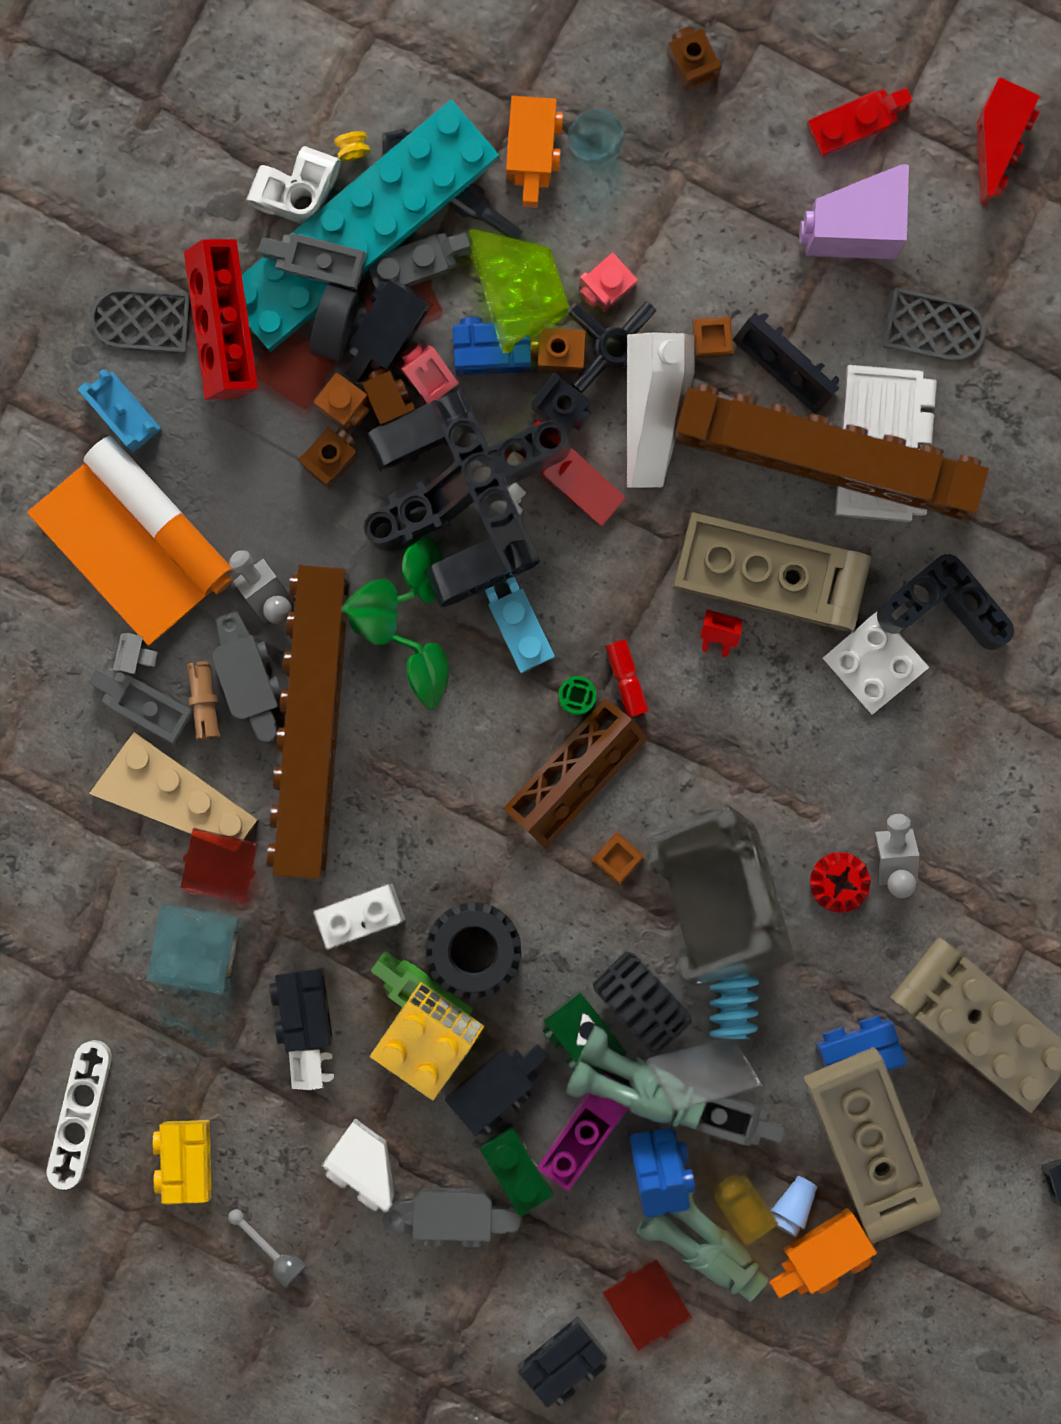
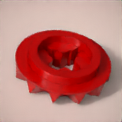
M845 852L828 854L821 858L812 869L810 875L811 893L817 903L826 910L835 913H846L859 908L869 896L871 884L869 872L866 865L853 854ZM846 868H849L846 880L851 883V886L855 887V890L842 889L833 898L835 884L826 875L840 876L842 872H845Z

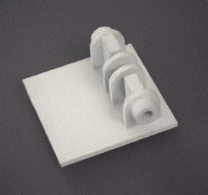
M877 612L871 615L862 625L823 657L824 661L872 715L929 668L900 633L891 634L881 628L877 620Z

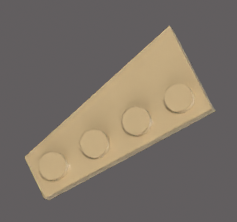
M133 732L89 793L233 851L239 849L259 821L136 732Z

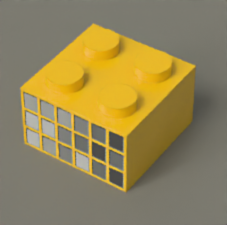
M420 982L369 1057L433 1101L472 1047L484 1025Z

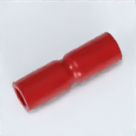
M627 639L606 645L605 648L614 676L618 681V689L627 716L631 718L649 712L640 680L636 676V667Z

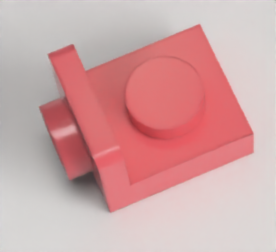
M612 252L589 274L585 272L580 277L579 286L582 289L579 293L590 307L595 308L598 306L605 312L635 286L638 279Z
M425 342L421 345L415 343L408 347L400 355L402 359L395 364L398 370L407 377L425 404L438 400L459 384L436 350Z

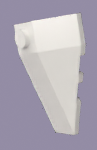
M641 333L627 335V487H663L677 437V424L687 389L691 387L694 377L693 335L685 333Z

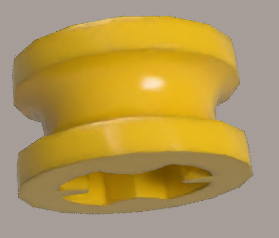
M354 131L335 138V147L340 148L337 154L340 161L358 160L371 153L370 147L364 143L367 140L366 132Z

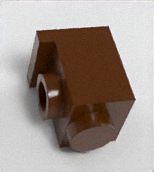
M689 26L680 29L672 35L673 41L668 43L667 54L684 92L719 78L722 65L720 60H717L703 28L694 31ZM697 48L700 55L692 57L687 52Z
M381 368L370 373L367 376L368 381L362 383L380 426L415 410L413 403L404 404L405 401L410 399L402 379L394 381L389 369Z
M327 427L305 454H302L297 460L307 472L330 490L358 458L357 451L353 449L357 442L343 429L339 428L334 432ZM333 447L337 450V454L333 459H325L323 457V452L326 448Z

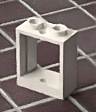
M393 884L314 911L327 949L406 920ZM362 922H364V923L366 924V927H365V928L362 927V925H361Z

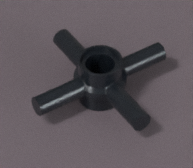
M645 301L622 328L609 327L605 329L577 303L569 311L568 315L594 339L593 353L595 358L576 377L571 386L580 393H583L606 367H623L627 370V335L639 332L657 312L654 306ZM608 338L616 339L620 343L621 354L619 357H613L607 352L606 342Z

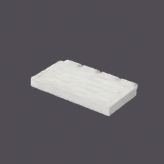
M848 365L846 368L842 428L845 429L847 424L860 426L869 430V436L883 439L885 434L897 436L906 440V446L918 448V445H932L934 414L920 412V409L935 407L937 381L923 379V371ZM837 487L835 516L910 522L912 521V515H927L926 509L921 510Z

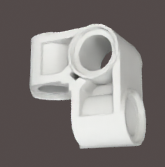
M303 146L297 156L292 176H288L268 166H259L246 202L262 212L278 215L303 224L324 206L328 194L336 182L341 161L339 158ZM305 196L312 199V203L306 209L299 210L294 208L295 202L300 197Z

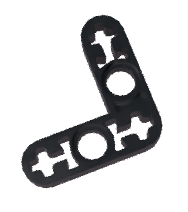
M944 554L930 563L881 604L877 611V620L881 628L891 634H898L916 622L940 600H943L976 641L985 649L997 650L1010 642L1014 635V627L1009 617L963 562L951 554ZM945 568L951 573L947 578H944L941 574ZM961 583L963 587L955 592L953 588ZM915 585L923 586L929 594L928 602H921L915 597L913 591ZM963 594H970L976 599L978 604L976 611L965 607L962 599ZM905 604L909 609L895 620L891 614ZM986 613L987 617L980 622L977 618ZM993 626L999 630L995 637L990 633Z

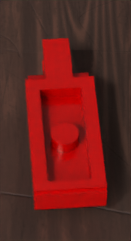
M907 87L887 95L885 89H882L809 119L806 125L822 158L889 129L891 124L898 121L896 113L909 108L913 100Z

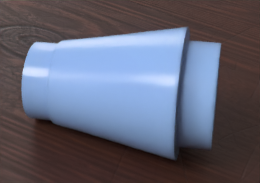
M797 1176L795 1182L790 1185L770 1210L773 1215L769 1222L778 1229L796 1237L800 1229H805L818 1187L807 1179Z

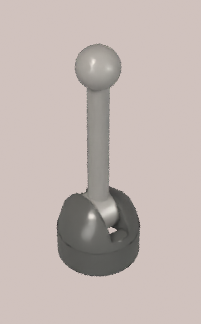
M235 1209L229 1213V1222L233 1225H239L274 1260L273 1275L284 1288L291 1284L307 1265L296 1255H279L244 1220V1215L240 1210Z

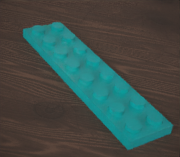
M451 99L292 233L366 252L367 258L363 275L371 266L397 247L500 160V155ZM262 258L242 275L249 327L267 349L272 352L316 315L323 292L329 284L286 274L284 271L275 268L276 261Z

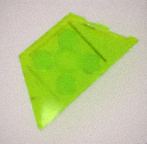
M475 229L469 230L468 240L503 354L514 350L515 343L529 335L533 338L541 333L545 326L555 324L568 315L569 304L550 247Z

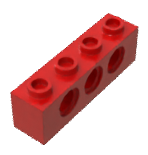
M202 239L184 251V259L205 400L239 399L258 389L237 239Z

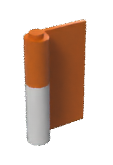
M110 435L96 443L85 455L84 464L27 511V514L139 636H143L142 640L149 647L209 594L214 592L218 595L225 590L233 581L230 577L233 569Z

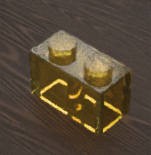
M734 1174L717 1186L719 1192L713 1196L746 1246L778 1225V1222L745 1174L740 1178Z

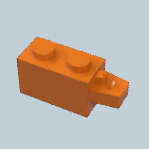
M511 96L506 180L515 181V186H524L523 207L537 208L539 187L548 188L549 183H551V171L559 172L561 149H555L553 145L554 135H562L563 112H556L557 99Z
M846 1208L783 1247L789 1258L782 1263L785 1271L770 1280L769 1283L778 1298L787 1295L795 1289L798 1290L800 1295L807 1291L811 1294L816 1291L823 1294L839 1284L838 1278L850 1270L852 1273H857L872 1263L870 1258L877 1254L853 1213Z

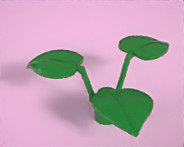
M426 537L413 542L403 557V577L406 584L411 587L408 593L398 596L396 588L390 581L376 579L360 588L343 606L342 610L349 616L352 630L357 634H363L371 643L383 645L393 641L414 650L415 654L409 657L406 665L408 681L421 704L429 710H434L444 694L449 679V663L444 650L436 643H427L422 649L419 643L395 635L397 628L396 617L398 616L397 604L413 599L417 594L423 603H432L436 600L425 570L444 559L434 539Z

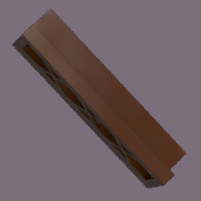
M605 698L507 803L503 810L547 849L649 737L629 716ZM609 713L617 718L607 730L598 731L599 724ZM588 743L587 752L581 758L573 759V752L579 745ZM562 771V779L555 786L547 787V781L551 775ZM536 799V807L523 818L518 811L528 800Z

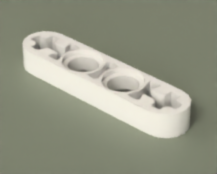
M92 1040L82 1044L74 1056L47 1167L48 1180L58 1189L67 1190L74 1187L82 1180L85 1173L112 1060L110 1048L101 1041ZM93 1048L98 1049L97 1056L103 1058L102 1063H98L93 1067L91 1075L99 1076V1082L91 1078H78L79 1072L82 1074L87 1073L89 1061L84 1059V1053L91 1052ZM79 1085H87L93 1090L94 1100L90 1106H80L75 1102L74 1091ZM69 1123H78L84 1128L85 1138L81 1143L72 1144L66 1139L65 1128ZM60 1147L71 1152L81 1151L80 1157L77 1155L71 1157L70 1169L75 1171V1175H71L66 1181L61 1180L62 1173L56 1171V1167L62 1166L66 1162L68 1154L60 1153Z

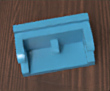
M105 369L98 372L100 377L94 383L85 382L78 388V391L127 448L134 453L158 433L161 428L113 372L108 373Z

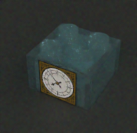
M160 904L146 981L218 994L227 993L242 917L173 904Z

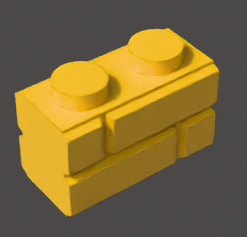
M210 1120L163 1122L159 1125L160 1131L153 1133L154 1155H160L161 1170H155L154 1173L155 1194H161L163 1204L208 1202L212 1198Z

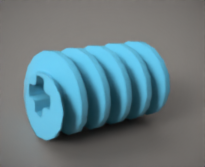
M714 960L722 963V967L711 970L710 974L720 978L721 982L711 985L710 990L721 994V998L710 1001V1006L720 1009V1013L710 1016L709 1021L719 1024L720 1029L709 1032V1036L725 1039H750L747 1034L756 1032L758 1026L747 1021V1019L757 1016L758 1010L748 1006L747 1003L758 1000L759 995L749 991L748 988L758 985L759 979L748 975V972L759 969V964L748 960Z

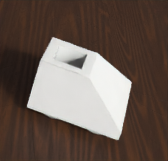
M355 1118L322 1166L328 1169L326 1176L334 1183L343 1188L349 1184L360 1192L357 1198L367 1207L374 1211H377L379 1207L387 1211L395 1195L387 1142Z

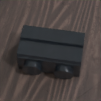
M323 968L275 975L276 983H270V997L272 1006H279L281 1021L275 1022L277 1044H284L285 1052L331 1046L334 1042Z
M577 1316L518 1364V1372L545 1407L548 1408L554 1402L561 1406L575 1394L576 1390L573 1387L583 1378L591 1381L606 1368L603 1362L608 1357L603 1346Z

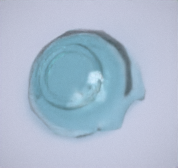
M588 110L580 114L568 129L569 150L574 157L587 166L602 167L612 163L623 149L625 136L622 123L617 116H614L607 110Z

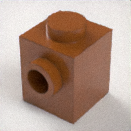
M540 328L539 339L532 338L531 361L538 362V373L555 372L557 374L579 375L583 371L585 330Z
M337 372L313 402L318 412L346 433L353 425L357 427L369 412L367 394Z

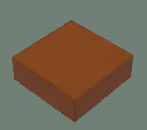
M731 317L693 319L695 359L733 356Z
M616 832L591 860L618 885H621L645 856Z

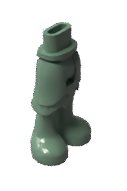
M597 1026L593 1027L565 1092L575 1097H581L587 1093L598 1095L621 1103L630 1108L631 1113L660 1123L670 1122L675 1127L682 1123L693 1129L696 1128L706 1105V1100L691 1094V1088L687 1087L685 1089L677 1079L655 1068L650 1062L646 1063L639 1057L634 1062L611 1050L607 1043V1033ZM590 1066L604 1069L628 1079L630 1088L598 1074Z
M693 1193L688 1194L690 1207L687 1211L671 1214L683 1221L704 1239L694 1241L666 1213L652 1217L645 1216L640 1222L636 1233L641 1238L647 1241L661 1240L684 1255L681 1260L689 1264L690 1268L701 1272L719 1286L728 1288L732 1295L739 1293L748 1302H751L769 1280L767 1276L758 1270L759 1264L752 1260L746 1247L728 1230H722L697 1208L693 1202Z

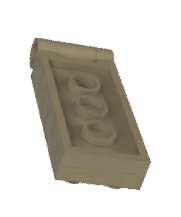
M692 512L689 517L672 589L812 624L854 632L872 557L860 552L849 551ZM786 573H795L798 577V583L794 585L789 584L786 580Z
M939 937L890 997L899 1007L1030 1114L1061 1077V1038L971 961L963 957L955 948Z
M875 1047L803 1076L854 1208L859 1215L861 1225L871 1244L942 1216L941 1209L934 1195L886 1066Z

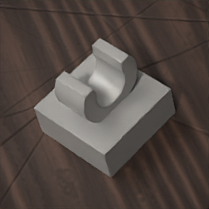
M121 633L113 670L135 674L137 664L154 667L157 652L140 648L143 636Z

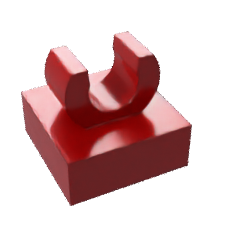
M706 609L700 638H703L702 651L707 652L709 644L713 641L721 643L723 645L721 657L726 658L730 653L731 646L737 648L743 619Z

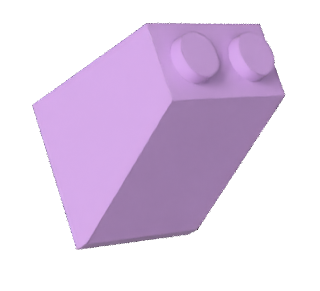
M901 164L817 198L811 210L805 211L804 221L800 223L799 242L800 244H806L805 256L895 259L907 241L909 165Z

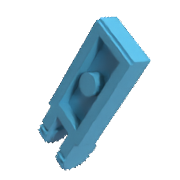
M515 577L504 581L507 583L511 594L501 599H498L494 586L484 591L490 602L488 606L520 673H523L555 658L523 588H519Z

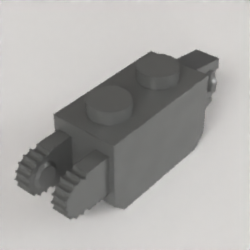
M238 612L221 616L216 619L221 646L216 647L212 660L231 715L245 722L250 720L252 728L256 732L255 735L258 736L257 739H260L263 743L273 744L274 741L277 742L278 722L274 711L280 710L278 700H280L282 688L277 677L270 678L266 664L272 663L266 643L265 641L258 643L257 638L254 635H250Z
M686 1082L684 1083L685 1089L687 1087L692 1089V1095L706 1100V1105L694 1130L750 1146L751 1143L759 1145L761 1137L781 1143L785 1127L766 1120L768 1111L761 1109L756 1104Z
M423 1187L415 1195L414 1200L391 1203L389 1209L384 1211V1228L413 1234V1240H421V1245L444 1246V1240L460 1241L461 1247L476 1248L482 1247L483 1241H490L491 1233H515V1230L521 1227L520 1223H522V1220L520 1219L522 1217L519 1216L516 1209L511 1207V1205L510 1207H507V1205H492V1196L485 1189Z

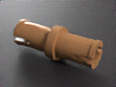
M199 661L197 665L189 663L186 665L191 690L188 705L193 707L196 740H210V737L213 739L219 738L220 732L215 705L219 703V698L217 694H214L211 662Z

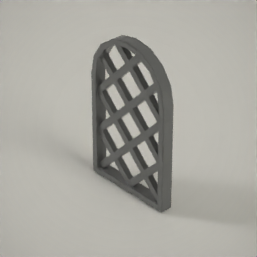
M132 288L110 289L100 295L93 304L90 314L91 327L102 342L114 348L186 353L190 293ZM128 293V295H127L124 299H122L120 302H119V300L113 295V294ZM138 294L155 296L145 303ZM164 296L181 298L171 305ZM110 297L116 305L105 314L99 306L104 299ZM135 297L142 307L131 315L124 305ZM161 299L168 309L157 317L149 307ZM185 301L183 319L176 311V308ZM121 309L128 319L117 328L110 317ZM98 311L102 318L96 322L95 317ZM147 311L154 321L143 329L135 319ZM173 313L180 323L169 331L161 321ZM105 321L114 330L106 338L102 337L97 329ZM133 323L140 333L129 341L122 331ZM159 325L166 335L155 343L147 333ZM183 327L181 345V343L175 338L174 334L177 333ZM119 335L126 344H117L110 341ZM145 337L152 346L135 344ZM171 339L178 348L161 346Z
M900 288L894 289L890 312L887 317L888 322L883 347L947 361H961L971 357L981 347L985 337V324L981 314L973 306L956 299H948ZM903 295L918 299L908 304ZM898 297L904 308L894 314ZM928 300L944 304L934 310ZM923 302L930 313L919 320L912 308ZM954 306H959L968 311L960 315ZM948 307L955 319L944 325L937 314ZM908 312L914 324L903 330L896 318ZM973 314L979 325L970 331L963 319ZM933 317L940 329L929 335L922 323ZM893 323L899 333L889 339ZM959 323L966 334L954 340L948 328ZM918 327L925 339L913 345L907 333ZM980 330V338L977 341L973 334ZM943 332L951 344L939 350L932 339ZM902 337L908 347L892 343ZM969 337L975 348L971 352L964 354L958 344ZM928 342L934 352L918 348ZM954 348L959 356H950L944 353Z

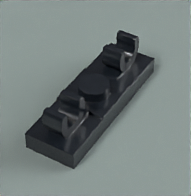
M754 313L745 322L732 341L816 415L839 389L837 384L840 378L835 376L830 380L821 372L825 367L823 363L814 366L808 357L789 340L781 336L784 330L783 327L779 326L774 330L765 322L769 317L767 313H763L760 316Z

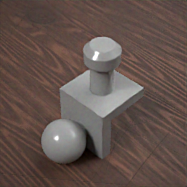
M248 551L235 552L231 556L229 565L234 572L241 573L233 582L264 623L267 621L273 624L286 622L288 612L292 613L291 603L294 602L289 592L264 559L253 565V558Z
M894 814L887 820L888 831L875 832V840L880 857L878 880L879 885H888V889L893 896L903 899L910 897L916 889L920 855L913 829H910V819L903 814Z

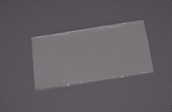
M724 1039L647 1060L674 1111L754 1090L762 1086L735 1039Z

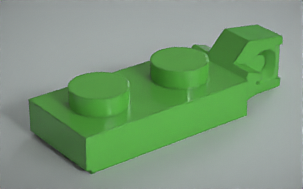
M386 951L371 969L372 973L386 982L384 987L390 993L388 997L402 1008L420 982H422L466 1014L470 1015L473 1011V1008L451 992H446L440 987L441 985L418 967L404 959L400 961Z

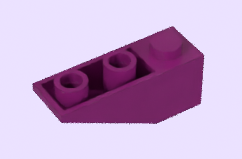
M607 1071L601 1074L610 1080L626 1086ZM585 1094L537 1166V1169L569 1191L628 1107L598 1095Z

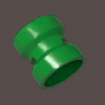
M573 676L562 683L558 693V701L564 712L572 716H580L592 709L596 701L597 692L589 679L583 676Z

